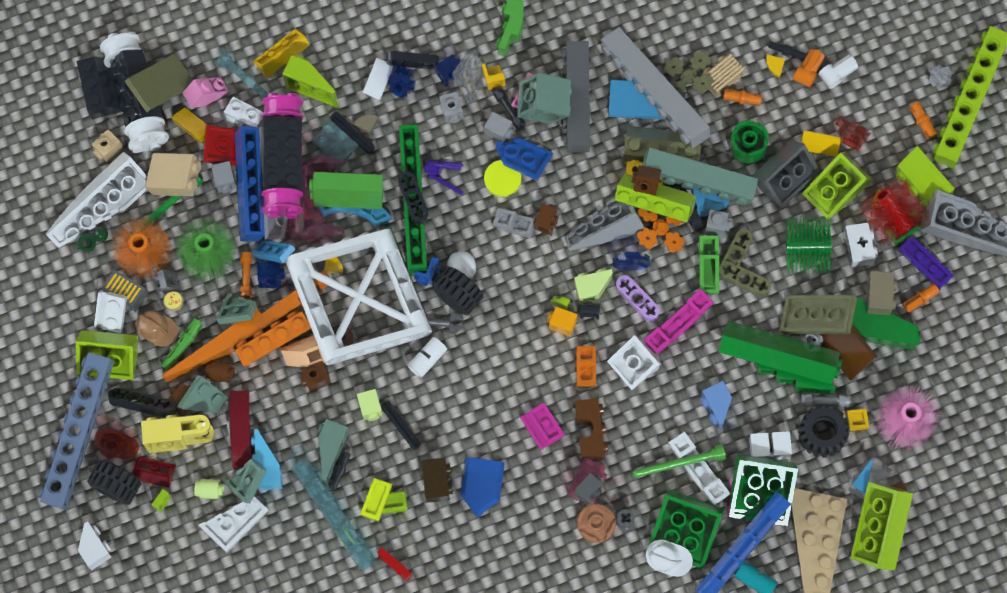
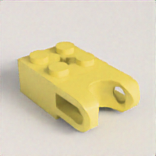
M168 415L165 419L150 417L146 421H141L143 445L148 453L188 449L187 445L212 441L215 434L209 419L204 415L184 417Z

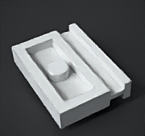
M100 290L97 298L94 327H100L103 330L120 334L123 331L127 296Z

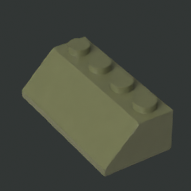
M627 126L623 162L639 160L643 163L645 152L649 148L698 162L700 160L701 143L692 149L689 144L685 145L682 142L677 131Z

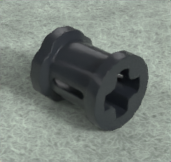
M581 302L580 319L593 317L599 320L600 302L596 304H584V302Z

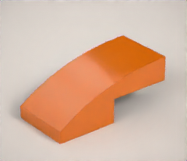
M577 346V387H596V346Z

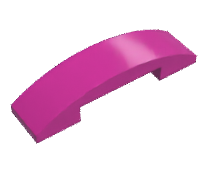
M699 289L686 301L687 303L660 328L657 327L644 339L656 354L678 339L713 305L714 302L702 289Z

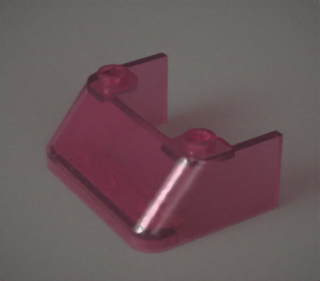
M320 154L302 163L303 197L301 198V207L303 208V213L297 215L295 219H288V238L294 240H328L344 233L343 228L335 227L332 222L325 221V217L323 218L317 207H314V201L310 199L309 181L313 179L314 172L335 173V169L346 164L345 160Z

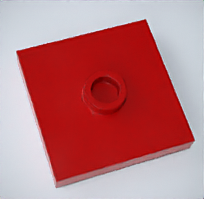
M206 125L202 162L220 164L230 161L231 166H236L235 132L238 129Z

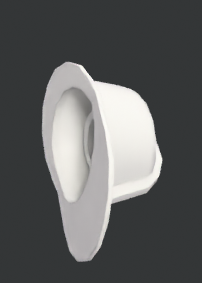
M660 539L652 542L646 550L648 564L659 572L678 577L688 573L692 567V555L688 549L681 545Z

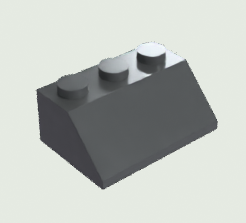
M791 139L758 169L752 177L758 179L757 186L781 209L821 171L805 144Z

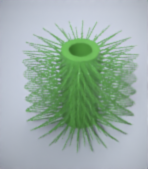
M202 222L200 234L196 224L197 230L194 229L195 227L192 228L191 237L186 232L188 239L181 243L183 247L177 245L178 258L179 254L185 256L181 258L182 268L184 265L186 270L189 266L193 271L196 269V272H200L204 281L203 272L205 277L210 276L211 280L210 269L212 266L217 278L215 270L219 273L221 265H228L225 262L234 258L232 256L230 258L227 257V254L226 256L224 255L227 252H233L228 249L234 250V242H231L233 237L227 240L224 237L226 231L222 235L221 231L216 230L219 226L213 230L208 222L207 225L210 231L207 230V227L206 231L204 230Z

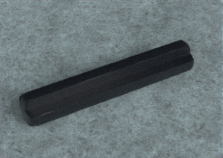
M335 111L330 116L331 121L364 151L371 153L374 150V144L340 113Z
M387 400L382 403L381 409L413 450L419 448L421 442L391 402Z

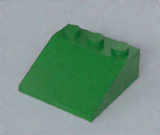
M737 454L733 472L729 517L753 520L775 492H778L792 504L798 473L796 464ZM791 505L775 524L788 525Z
M669 489L665 495L649 545L660 539L681 545L691 553L692 565L704 569L725 509Z

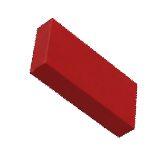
M381 547L377 552L378 557L406 582L413 577L412 573Z

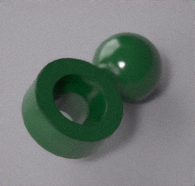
M99 227L94 230L93 235L88 233L79 235L75 242L76 248L82 253L91 252L96 246V241L104 242L107 240L108 231L103 227ZM83 240L87 242L86 247L82 245Z

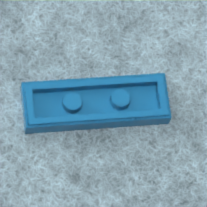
M263 240L252 254L258 259L284 263L295 248L291 244Z

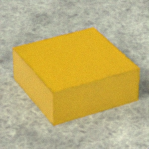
M867 409L849 410L846 412L849 431L869 429Z

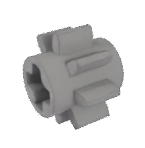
M938 65L930 71L931 76L928 80L933 87L937 85L943 88L952 81L950 77H952L953 73L948 66L942 67V65Z

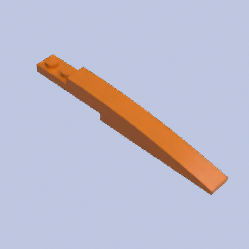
M325 270L320 272L321 274L328 276ZM313 278L317 290L321 291L328 286ZM297 290L262 314L256 309L252 320L236 322L165 372L162 376L166 383L226 357L237 349L236 345L244 340L249 342L254 339L253 335L263 330L265 333L271 329L270 325L279 320L282 323L288 320L286 316L294 311H297V313L302 311L303 306Z

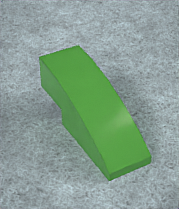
M699 236V288L705 293H719V236Z

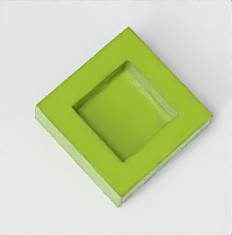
M162 489L151 505L156 511L161 513L172 497L167 491Z

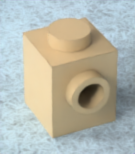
M109 130L105 131L91 144L94 149L93 154L99 160L103 159L106 163L124 149L121 141Z

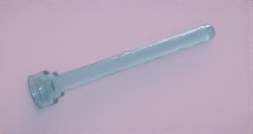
M224 52L220 55L216 64L221 68L231 70L262 98L268 97V92L238 68L228 53Z

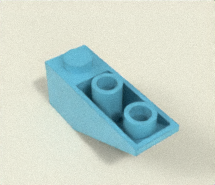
M254 429L255 435L251 436L252 447H255V454H252V459L257 460L267 469L258 489L259 491L283 489L282 469L258 429Z

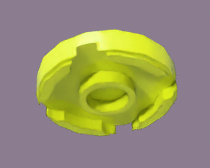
M501 160L493 162L485 171L484 183L486 188L497 197H508L516 193L521 186V173L504 166Z

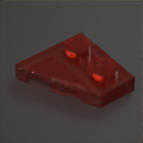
M838 117L835 123L839 126L838 133L841 136V142L859 152L871 133L865 127L857 126L841 117Z

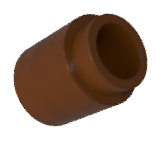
M212 362L206 366L205 377L214 382L230 383L231 379L235 377V368H232V364Z

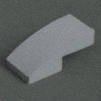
M498 208L492 225L506 232L531 239L536 219L517 215L515 211Z

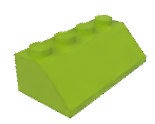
M868 482L850 559L878 569L895 571L913 493L891 486Z

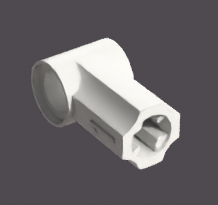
M848 54L835 64L825 66L818 75L829 89H832L840 84L843 78L857 70L858 65L853 56Z

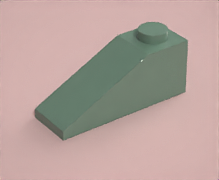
M328 419L318 429L322 479L326 485L330 481L349 434L347 426Z

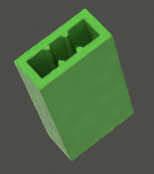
M314 172L313 179L309 181L310 199H313L314 207L382 209L383 175Z

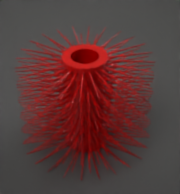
M896 185L893 188L889 187L883 190L881 188V191H878L876 196L868 197H875L874 202L868 201V203L873 204L868 207H871V209L867 210V212L863 211L866 213L865 215L867 213L870 214L867 218L870 216L876 219L874 220L876 224L879 221L883 222L881 224L883 225L882 227L877 226L876 229L878 231L876 233L882 236V233L888 230L887 232L892 233L891 238L894 237V233L897 237H899L898 234H902V242L903 233L909 231L912 226H925L913 223L915 222L913 220L916 219L917 221L913 213L918 210L916 208L919 206V201L916 204L914 198L912 201L911 195L905 191L908 188L907 186L899 189L901 188L900 186L898 188L895 187ZM908 200H909V201H912V202H910L912 205L908 206V205H909V204H907L908 202H905V201H908Z

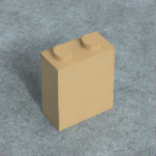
M153 153L145 188L153 195L193 196L197 188L201 161L193 154Z

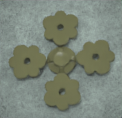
M696 52L694 54V58L690 60L693 69L684 70V62L680 61L678 57L672 58L671 61H666V66L663 69L665 74H670L672 77L676 74H681L682 81H672L670 83L681 96L687 90L684 87L685 84L690 85L694 83L693 89L697 90L700 94L712 88L713 78L708 77L706 74L697 77L695 71L699 69L704 70L707 67L706 65L712 62L707 52L703 54L702 52Z

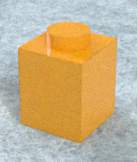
M556 307L554 312H550L547 319L549 329L571 337L578 320V314Z

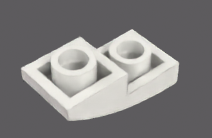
M376 58L363 93L380 100L393 66L387 65L386 61Z

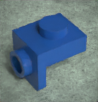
M431 258L426 274L415 271L414 278L417 283L424 286L432 285L436 276L438 277L442 270L439 258Z

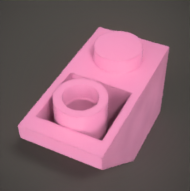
M221 77L194 79L184 90L183 95L191 108L205 107L227 95L229 90Z

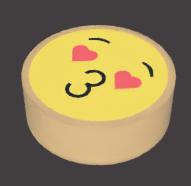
M171 291L165 295L164 305L169 311H178L182 308L184 301L180 293Z

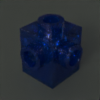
M397 65L388 78L389 92L394 93L398 97H407L410 91L413 92L416 81L413 80L415 70Z
M268 260L257 262L259 288L272 289L282 287V279H285V268H281L279 262Z

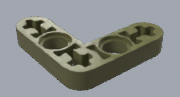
M741 229L736 233L719 267V276L723 280L756 296L765 297L769 294L771 288L769 280L740 266L753 239V235L749 230ZM746 235L747 240H745L742 247H740V237ZM737 250L741 253V257L733 259L730 253ZM731 268V273L724 274L723 269ZM736 271H739L736 279H733ZM747 275L750 281L747 284L741 283L739 277ZM753 279H755L756 282H755V284H754V286H753V288H752V287H750V286H751L752 283H753ZM765 284L766 289L759 291V286Z

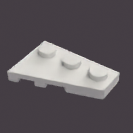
M254 496L250 504L241 502L223 514L220 513L215 518L199 524V527L228 553L269 510Z

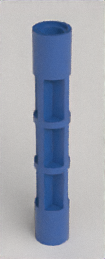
M775 492L765 504V507L760 510L695 590L698 593H718L790 507L791 503L778 492Z

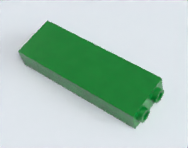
M732 321L727 322L718 351L722 354L832 384L834 378L838 379L842 360L839 359L840 352Z

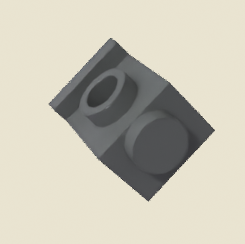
M590 473L574 490V495L590 507L592 505L591 499L595 500L602 493L601 488L605 482L597 474L594 476Z

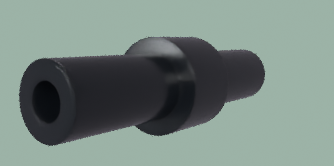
M770 41L768 46L770 49L781 52V55L787 57L790 55L801 60L804 59L806 54L792 49V46L787 44L781 45Z
M343 452L339 464L335 466L333 471L335 474L329 488L337 489L341 477H344L346 473V465L351 456L350 453Z

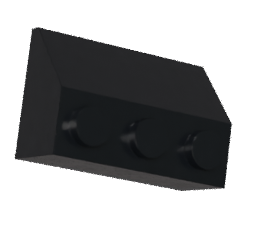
M91 57L76 61L87 112L91 120L123 112L119 107L120 101L115 93V84L110 76V68L105 66V58Z

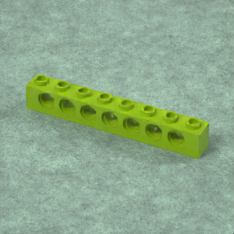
M992 26L989 27L988 32L984 31L980 41L983 44L981 48H976L973 55L976 58L975 63L970 62L966 72L969 74L968 79H963L959 88L963 91L961 95H956L953 105L956 107L954 111H949L946 121L949 122L948 126H943L939 137L942 140L940 144L936 142L932 151L935 154L933 161L953 169L956 166L1007 45V32ZM987 47H993L995 50L990 51ZM981 62H984V63H986L988 66H987V67H984V66H982L980 63H981ZM973 78H978L981 80V82L977 83L973 80ZM966 94H972L975 98L970 99ZM959 110H965L968 114L963 115ZM953 126H958L961 130L956 131L953 129ZM946 142L953 143L954 147L947 146Z

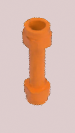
M242 252L240 263L243 264V286L240 287L241 297L250 299L252 298V287L250 286L252 253Z

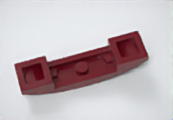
M250 390L230 391V440L233 469L243 468L252 459Z

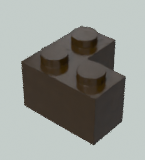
M445 458L422 460L426 503L449 501V494H453L452 482L448 483V480L452 479L450 463H446Z

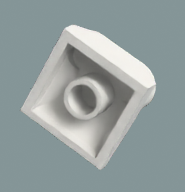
M634 335L607 361L631 390L635 389L650 374L656 372L661 365L659 358L637 335Z

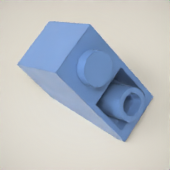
M724 381L702 390V397L700 398L703 407L708 408L710 412L709 418L712 424L717 425L718 429L723 427L732 400Z

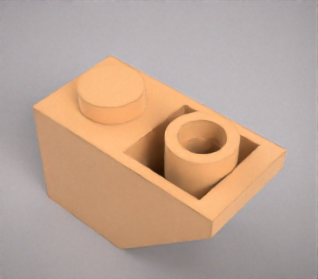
M314 335L280 348L287 366L309 367L316 363L324 362Z

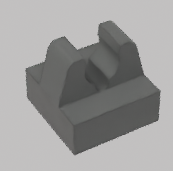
M164 269L157 272L158 276L155 277L154 281L160 283V287L156 288L158 292L179 290L175 272Z

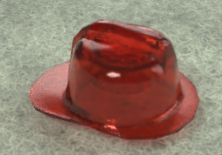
M104 427L95 434V443L101 455L105 458L128 459L134 457L139 451L137 440L115 428Z

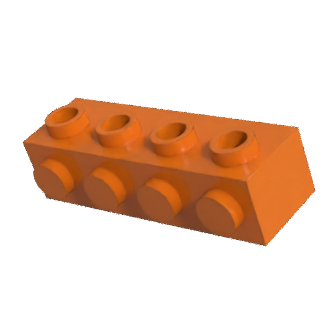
M294 311L286 316L288 320L282 323L279 320L270 325L271 329L264 333L261 330L253 335V340L249 342L244 340L237 344V349L234 352L243 367H247L311 330V326L303 312L297 313V311Z

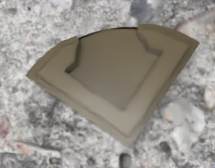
M364 115L358 118L353 125L371 134L379 117L376 115Z

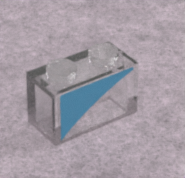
M874 456L870 461L866 459L860 466L861 473L858 476L854 474L848 483L851 485L848 491L862 502H864L868 482L883 485L892 472V469Z

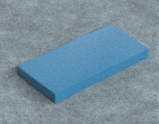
M610 81L609 117L662 119L657 109L648 104L646 96L643 93H638L632 81Z

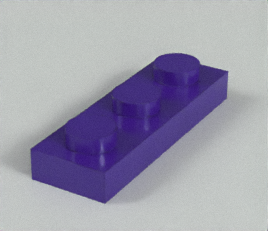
M913 236L898 249L939 290L953 278L954 275Z

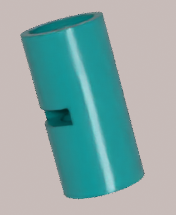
M746 561L742 563L734 578L758 593H772L778 584V581L765 573L760 574L759 569Z

